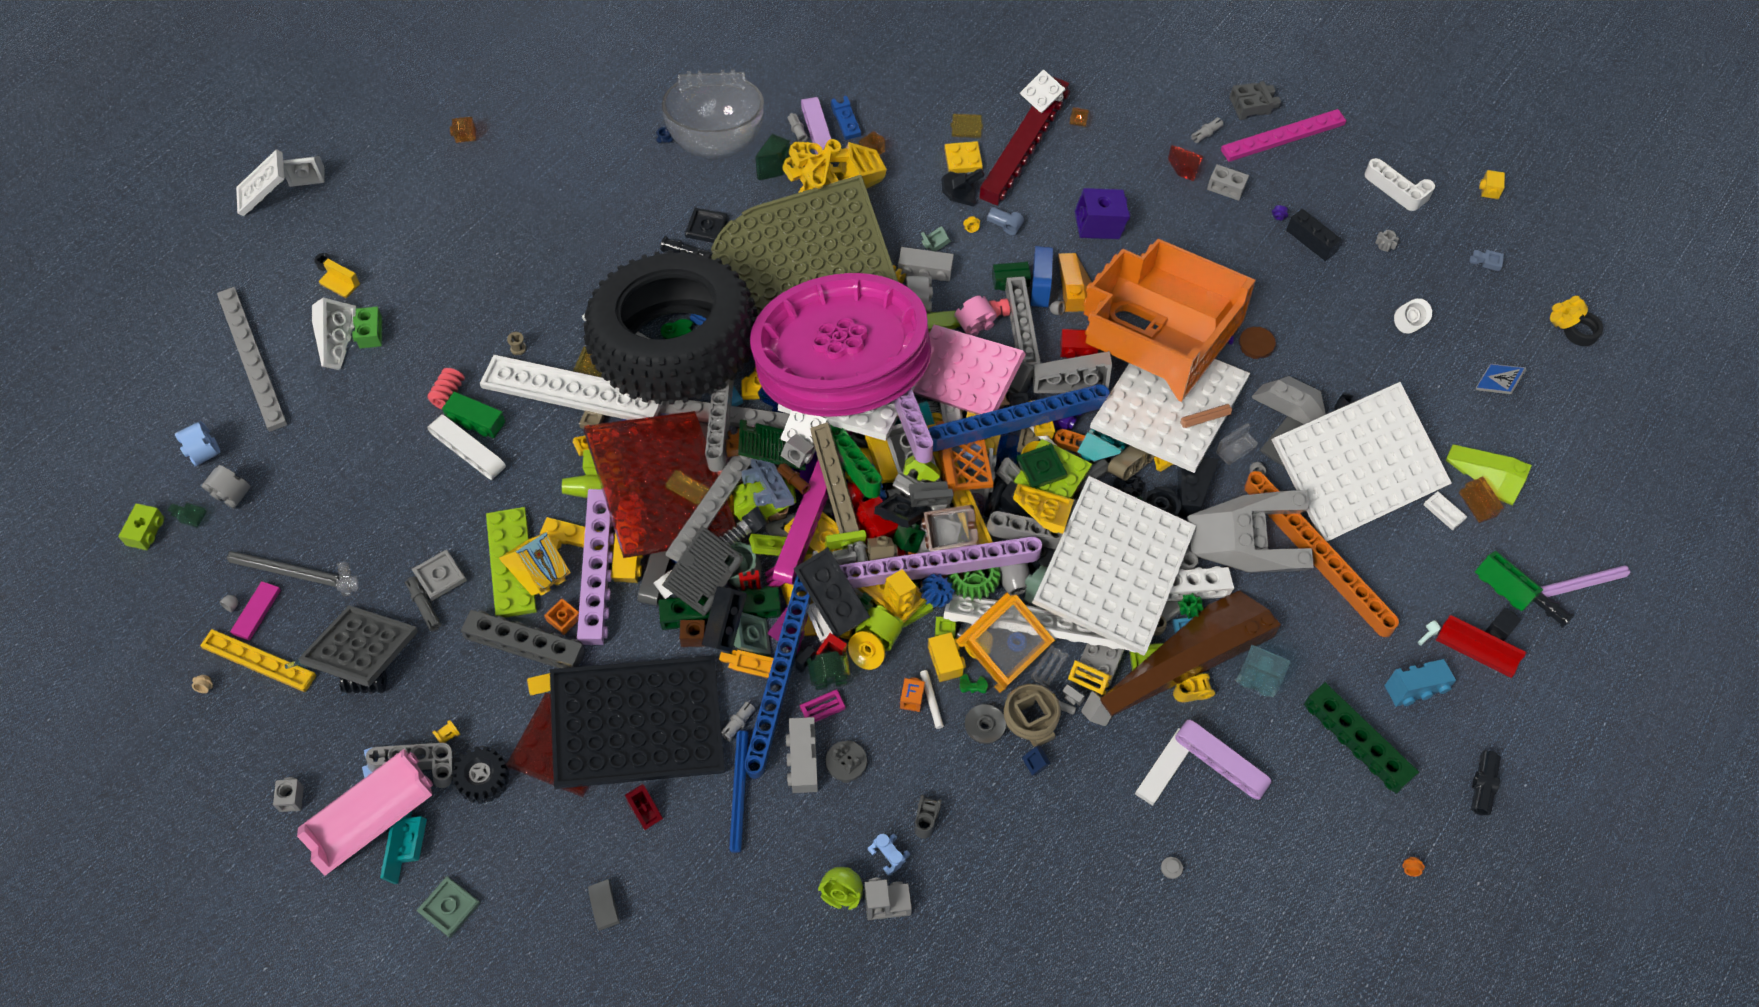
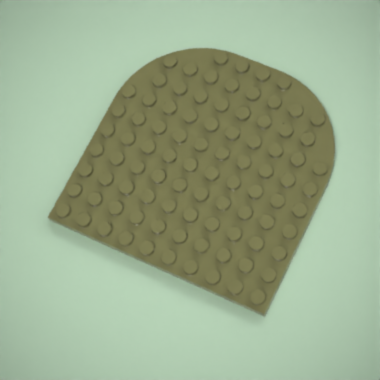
M861 175L824 185L821 189H810L747 209L742 212L741 216L734 221L731 220L721 230L711 248L713 260L719 258L722 260L723 265L729 264L732 267L731 271H736L740 276L739 279L741 278L745 281L746 287L751 293L750 297H753L755 301L754 306L757 307L758 315L773 299L783 292L803 282L823 276L864 273L883 276L898 282Z

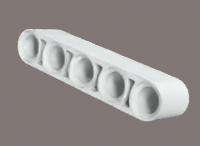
M441 414L427 427L435 438L488 479H494L506 468V465L498 456L446 416Z

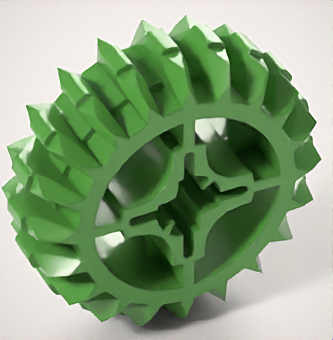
M995 567L961 572L964 576L963 580L958 576L959 573L948 574V583H953L951 588L956 590L957 596L963 594L964 599L968 596L972 601L974 597H978L981 600L982 595L988 598L989 592L994 593L995 588L999 585L1000 568ZM984 570L989 574L988 578L985 577Z

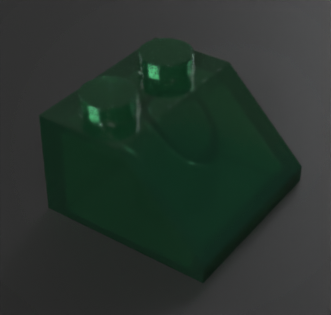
M775 134L769 137L755 156L757 180L784 175L783 164L786 158L790 157L789 140Z

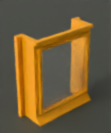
M1007 592L955 641L960 647L966 646L997 682L994 687L1001 693L1055 640L1017 595H1009Z

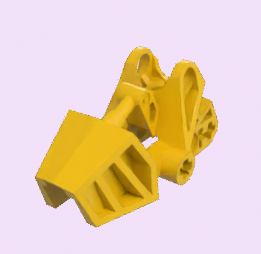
M835 139L828 140L824 150L817 143L794 142L789 149L790 157L786 158L783 164V171L791 182L800 179L803 183L798 193L814 188L821 189L824 185L858 175L862 176L867 189L881 182L887 171L877 150L848 142L846 148L841 149L840 142ZM814 149L818 154H812L810 150ZM830 162L840 163L838 167H833V164H831Z

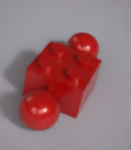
M848 482L847 486L853 507L856 510L855 514L860 530H865L866 533L865 544L867 545V538L887 536L893 539L898 524L874 514L875 506L883 502L880 496L864 502V494L854 482ZM897 547V556L894 557L907 555L905 550Z

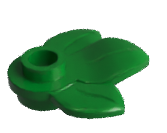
M679 319L674 323H666L661 327V335L665 339L685 335L692 331L690 327L693 325V322L688 319Z

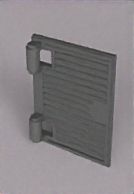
M701 526L662 586L705 616L711 610L717 586H725L732 573L736 572L742 563L743 556L704 526ZM729 555L734 558L730 566L724 563ZM702 595L708 598L704 606L698 603Z

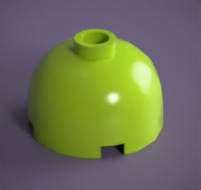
M834 867L825 873L818 887V892L821 891L820 897L827 904L838 909L842 908L841 905L849 906V910L858 906L863 894V884L859 875L851 868Z

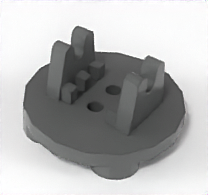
M838 742L829 749L826 755V767L830 775L843 783H849L860 777L867 766L866 753L855 742Z

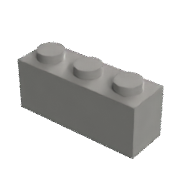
M901 247L898 269H902L901 275L906 273V276H931L935 280L950 281L954 254Z

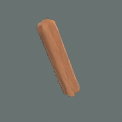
M1229 404L1188 415L1181 418L1180 424L1183 428L1224 417L1231 414L1232 407Z

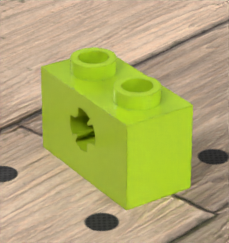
M136 503L118 537L126 546L148 551L150 545L155 540L159 527L163 525L165 517L158 508Z

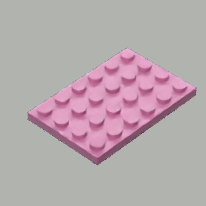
M934 324L929 333L931 358L925 373L917 382L913 393L976 415L998 410L1026 353L1020 349Z

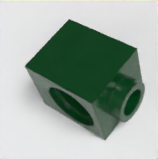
M914 523L908 528L898 525L892 541L893 544H896L902 550L917 553L926 532L919 528L920 524Z

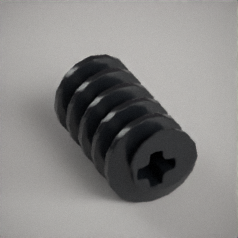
M383 671L370 687L340 677V690L345 693H351L352 691L353 693H359L360 691L362 693H367L368 691L370 693H375L376 691L384 693L387 683L386 672Z

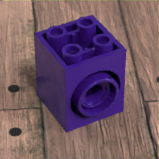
M1083 188L1074 211L1079 237L1120 239L1122 232L1125 231L1127 221L1130 220V211L1127 208V197H1125L1124 190Z

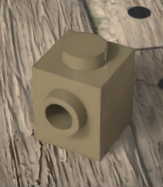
M891 537L867 538V557L869 561L897 556V545L893 544Z

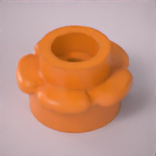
M1409 857L1402 864L1404 872L1412 877L1420 876L1425 869L1423 862L1416 857Z

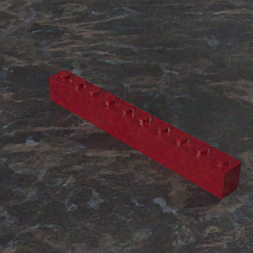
M1053 77L1065 88L1063 92L1064 98L1061 101L1055 100L1042 113L1034 106L1031 107L981 185L979 199L997 206L1001 200L1005 199L1007 190L1011 189L1014 184L1015 177H1019L1022 166H1026L1029 155L1034 153L1036 144L1041 142L1043 133L1048 131L1050 122L1054 121L1057 110L1060 111L1064 99H1068L1070 90H1068L1069 82Z

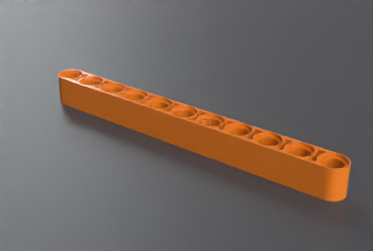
M1259 471L1251 472L1244 486L1245 491L1249 495L1280 492ZM1267 514L1299 549L1312 548L1313 565L1377 634L1382 637H1389L1393 634L1399 624L1397 616L1301 514Z

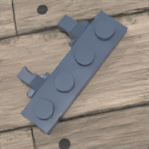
M751 459L752 468L743 470L741 473L744 485L760 481L764 488L759 493H753L755 505L765 506L772 503L775 509L794 505V497L781 475L777 472L774 463Z

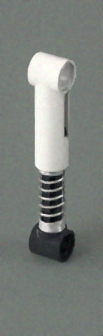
M758 506L742 517L743 520L737 523V526L733 527L732 530H728L727 534L724 533L723 537L720 536V539L731 547L733 543L736 544L737 540L740 541L741 537L744 538L745 534L748 535L750 532L754 534L769 523ZM671 571L653 583L665 599L673 594L662 586Z

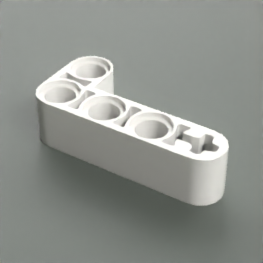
M1377 158L1370 160L1365 171V178L1410 211L1419 209L1429 201L1435 189L1433 181L1424 179L1417 185H1414Z

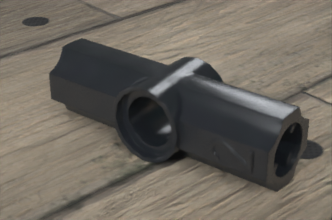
M1483 751L1481 753L1478 771L1472 783L1474 795L1471 810L1481 816H1489L1491 814L1494 795L1497 793L1500 784L1498 771L1501 756L1493 751Z

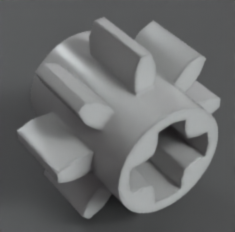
M1386 230L1383 233L1379 232L1375 244H1378L1380 250L1388 252L1390 249L1394 250L1396 248L1399 238L1396 237L1395 232Z

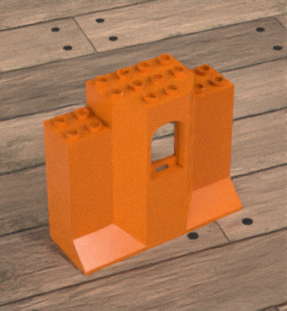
M1157 239L1154 244H1150L1147 252L1142 253L1141 256L1122 249L1113 256L1112 261L1105 265L1103 271L1098 273L1092 283L1090 282L1086 288L1087 297L1083 303L1085 307L1084 315L1090 321L1085 335H1087L1086 343L1104 352L1110 351L1111 355L1165 379L1178 401L1182 402L1244 322L1256 280L1161 239ZM1126 311L1151 323L1143 330L1117 318L1115 314Z

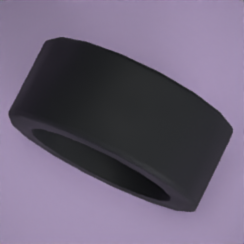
M1587 312L1585 316L1582 314L1579 318L1581 321L1578 323L1590 327L1593 332L1592 335L1579 332L1575 326L1564 329L1565 336L1575 345H1593L1603 332L1602 321L1594 314Z

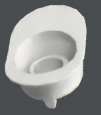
M1418 298L1407 302L1395 312L1394 322L1396 327L1403 333L1415 332L1430 321L1432 317L1431 306L1427 301Z

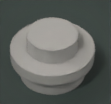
M1168 857L1163 860L1161 871L1167 878L1176 879L1182 874L1183 865L1179 859Z

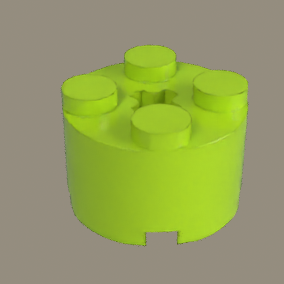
M877 605L876 608L872 607L867 611L871 617L858 624L856 632L868 631L875 634L883 643L885 651H890L902 631L903 621L889 614L885 607Z

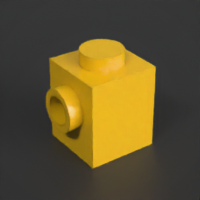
M1487 170L1479 185V189H1482L1481 197L1499 199L1504 190L1505 173Z

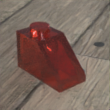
M1171 145L1168 160L1178 176L1194 181L1201 167L1203 156Z

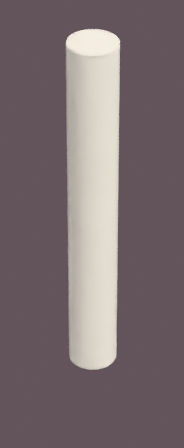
M924 670L920 672L922 681L925 682L924 689L935 727L936 729H941L944 725L928 671Z

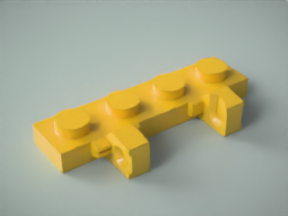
M546 518L540 534L547 532L557 550L561 548L562 544L584 548V526ZM598 545L595 547V550H601L604 546ZM610 545V551L614 552V545Z

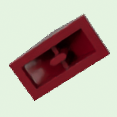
M644 784L624 795L629 808L644 830L663 819Z

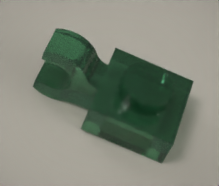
M186 503L184 507L171 504L168 508V511L172 512L171 516L176 517L180 523L198 528L207 512L205 508Z

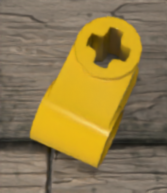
M1199 674L1177 684L1173 691L1174 698L1179 702H1189L1213 697L1215 691L1211 688L1209 674ZM1180 688L1186 689L1188 693L1182 692Z

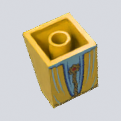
M547 532L526 540L499 557L501 562L531 595L538 593L540 596L551 590L550 586L561 584L566 580L565 576L571 573Z

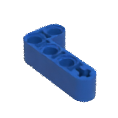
M1035 246L1030 306L1048 308L1052 283L1053 248Z

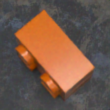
M560 599L544 617L549 624L565 635L578 622L579 612L564 599Z

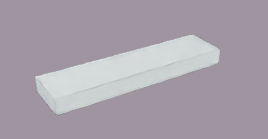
M1178 728L1135 793V795L1152 806L1189 752L1175 739V735L1180 728Z

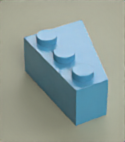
M1445 660L1428 662L1420 668H1417L1416 665L1410 666V670L1404 672L1401 668L1396 669L1384 685L1395 706H1409L1420 698L1426 700L1435 693L1440 692V694H1444L1450 691L1456 679Z

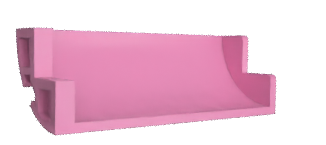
M405 749L401 750L298 827L297 837L311 851V862L324 876L432 796L430 787L433 784L418 767L417 763L419 761L412 752L408 753Z

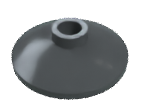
M981 704L973 707L967 713L965 729L974 741L990 744L1003 736L1006 722L1003 713L998 708L988 704ZM986 724L989 728L983 729L981 725Z

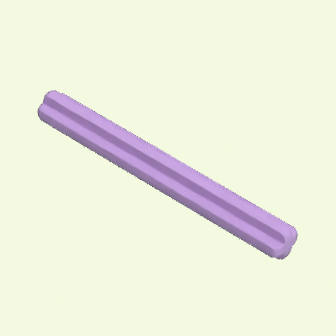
M1624 565L1542 586L1543 591L1541 593L1550 597L1627 577L1630 574L1628 566Z

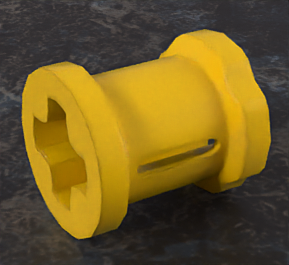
M448 720L447 724L438 731L434 730L432 732L440 743H446L454 736L461 735L451 720Z

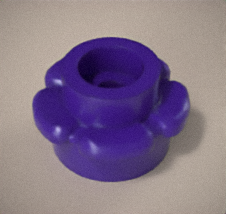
M1277 205L1272 210V215L1276 220H1283L1289 215L1288 208Z

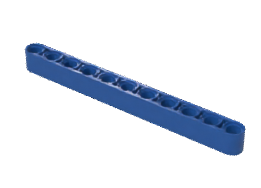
M1099 384L932 426L928 430L933 440V452L1098 410L1107 400L1110 391L1106 386Z
M797 575L745 760L747 775L753 779L760 778L766 768L811 602L808 592L803 597L797 595L800 591L807 592ZM796 609L802 611L800 615L792 614V612ZM789 628H795L797 629V632L794 634L787 633V630ZM784 647L792 648L789 653L781 651ZM779 666L787 667V669L784 672H778L776 670ZM773 685H780L782 687L777 692L771 690ZM769 704L777 706L774 711H767L765 708ZM768 723L771 725V728L768 731H762L760 729L761 725ZM759 743L766 745L762 751L755 750V746ZM758 763L760 768L757 771H751L749 769L750 765Z

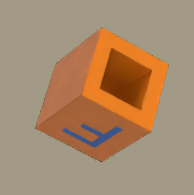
M918 678L904 679L900 709L920 712L925 686L924 681Z

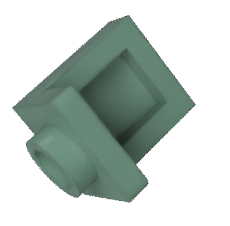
M942 226L929 235H926L925 232L921 233L923 237L921 241L925 248H930L935 252L951 242Z

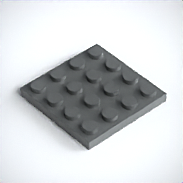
M349 605L299 657V661L302 665L370 687L418 633L417 628Z

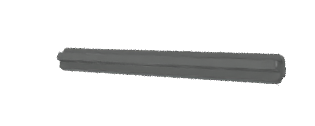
M230 551L227 556V560L230 563L334 587L338 586L340 582L338 575L234 551Z

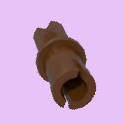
M785 463L779 465L777 472L787 480L789 485H793L801 494H806L810 490V484L800 477L799 472L793 471Z

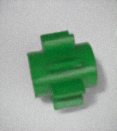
M1193 593L1191 595H1183L1182 601H1178L1180 614H1186L1188 619L1195 616L1199 617V611L1204 610L1203 604H1201V597L1196 598Z

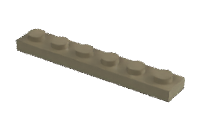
M826 422L811 427V435L839 534L860 531L830 423Z

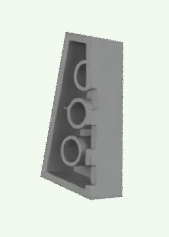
M1110 351L1035 364L1033 369L1034 393H1066L1099 384L1109 389L1112 368Z

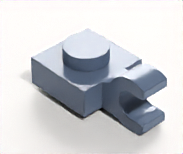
M1474 250L1469 262L1472 264L1483 263L1482 267L1500 271L1504 254L1486 250L1485 253Z

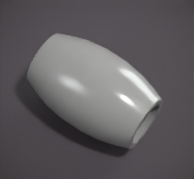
M1028 563L999 567L1000 581L1009 595L1018 596L1026 593L1027 586L1025 585V580L1030 575Z

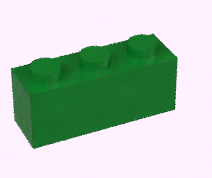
M453 392L442 408L444 415L453 423H458L467 430L477 431L484 437L495 438L506 422L502 411L456 392Z
M1497 551L1488 555L1475 571L1483 582L1491 585L1497 594L1504 596L1514 608L1521 611L1529 607L1543 591L1540 586Z

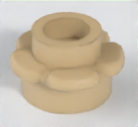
M206 675L194 677L192 680V688L199 693H207L213 687L211 678Z

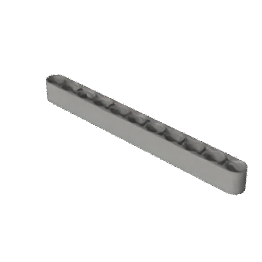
M1000 511L993 512L986 524V528L991 536L1009 540L1036 537L1041 540L1043 547L1052 549L1057 548L1062 533H1053L1043 528L1033 518ZM1186 551L1179 569H1194L1198 564L1196 554Z

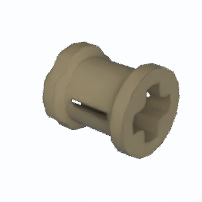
M512 332L507 337V342L511 345L510 351L514 355H522L526 352V344L523 342L524 337L520 332Z

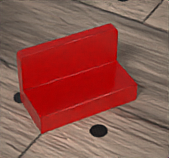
M829 633L816 652V661L820 663L827 651L842 659L846 654L847 643Z

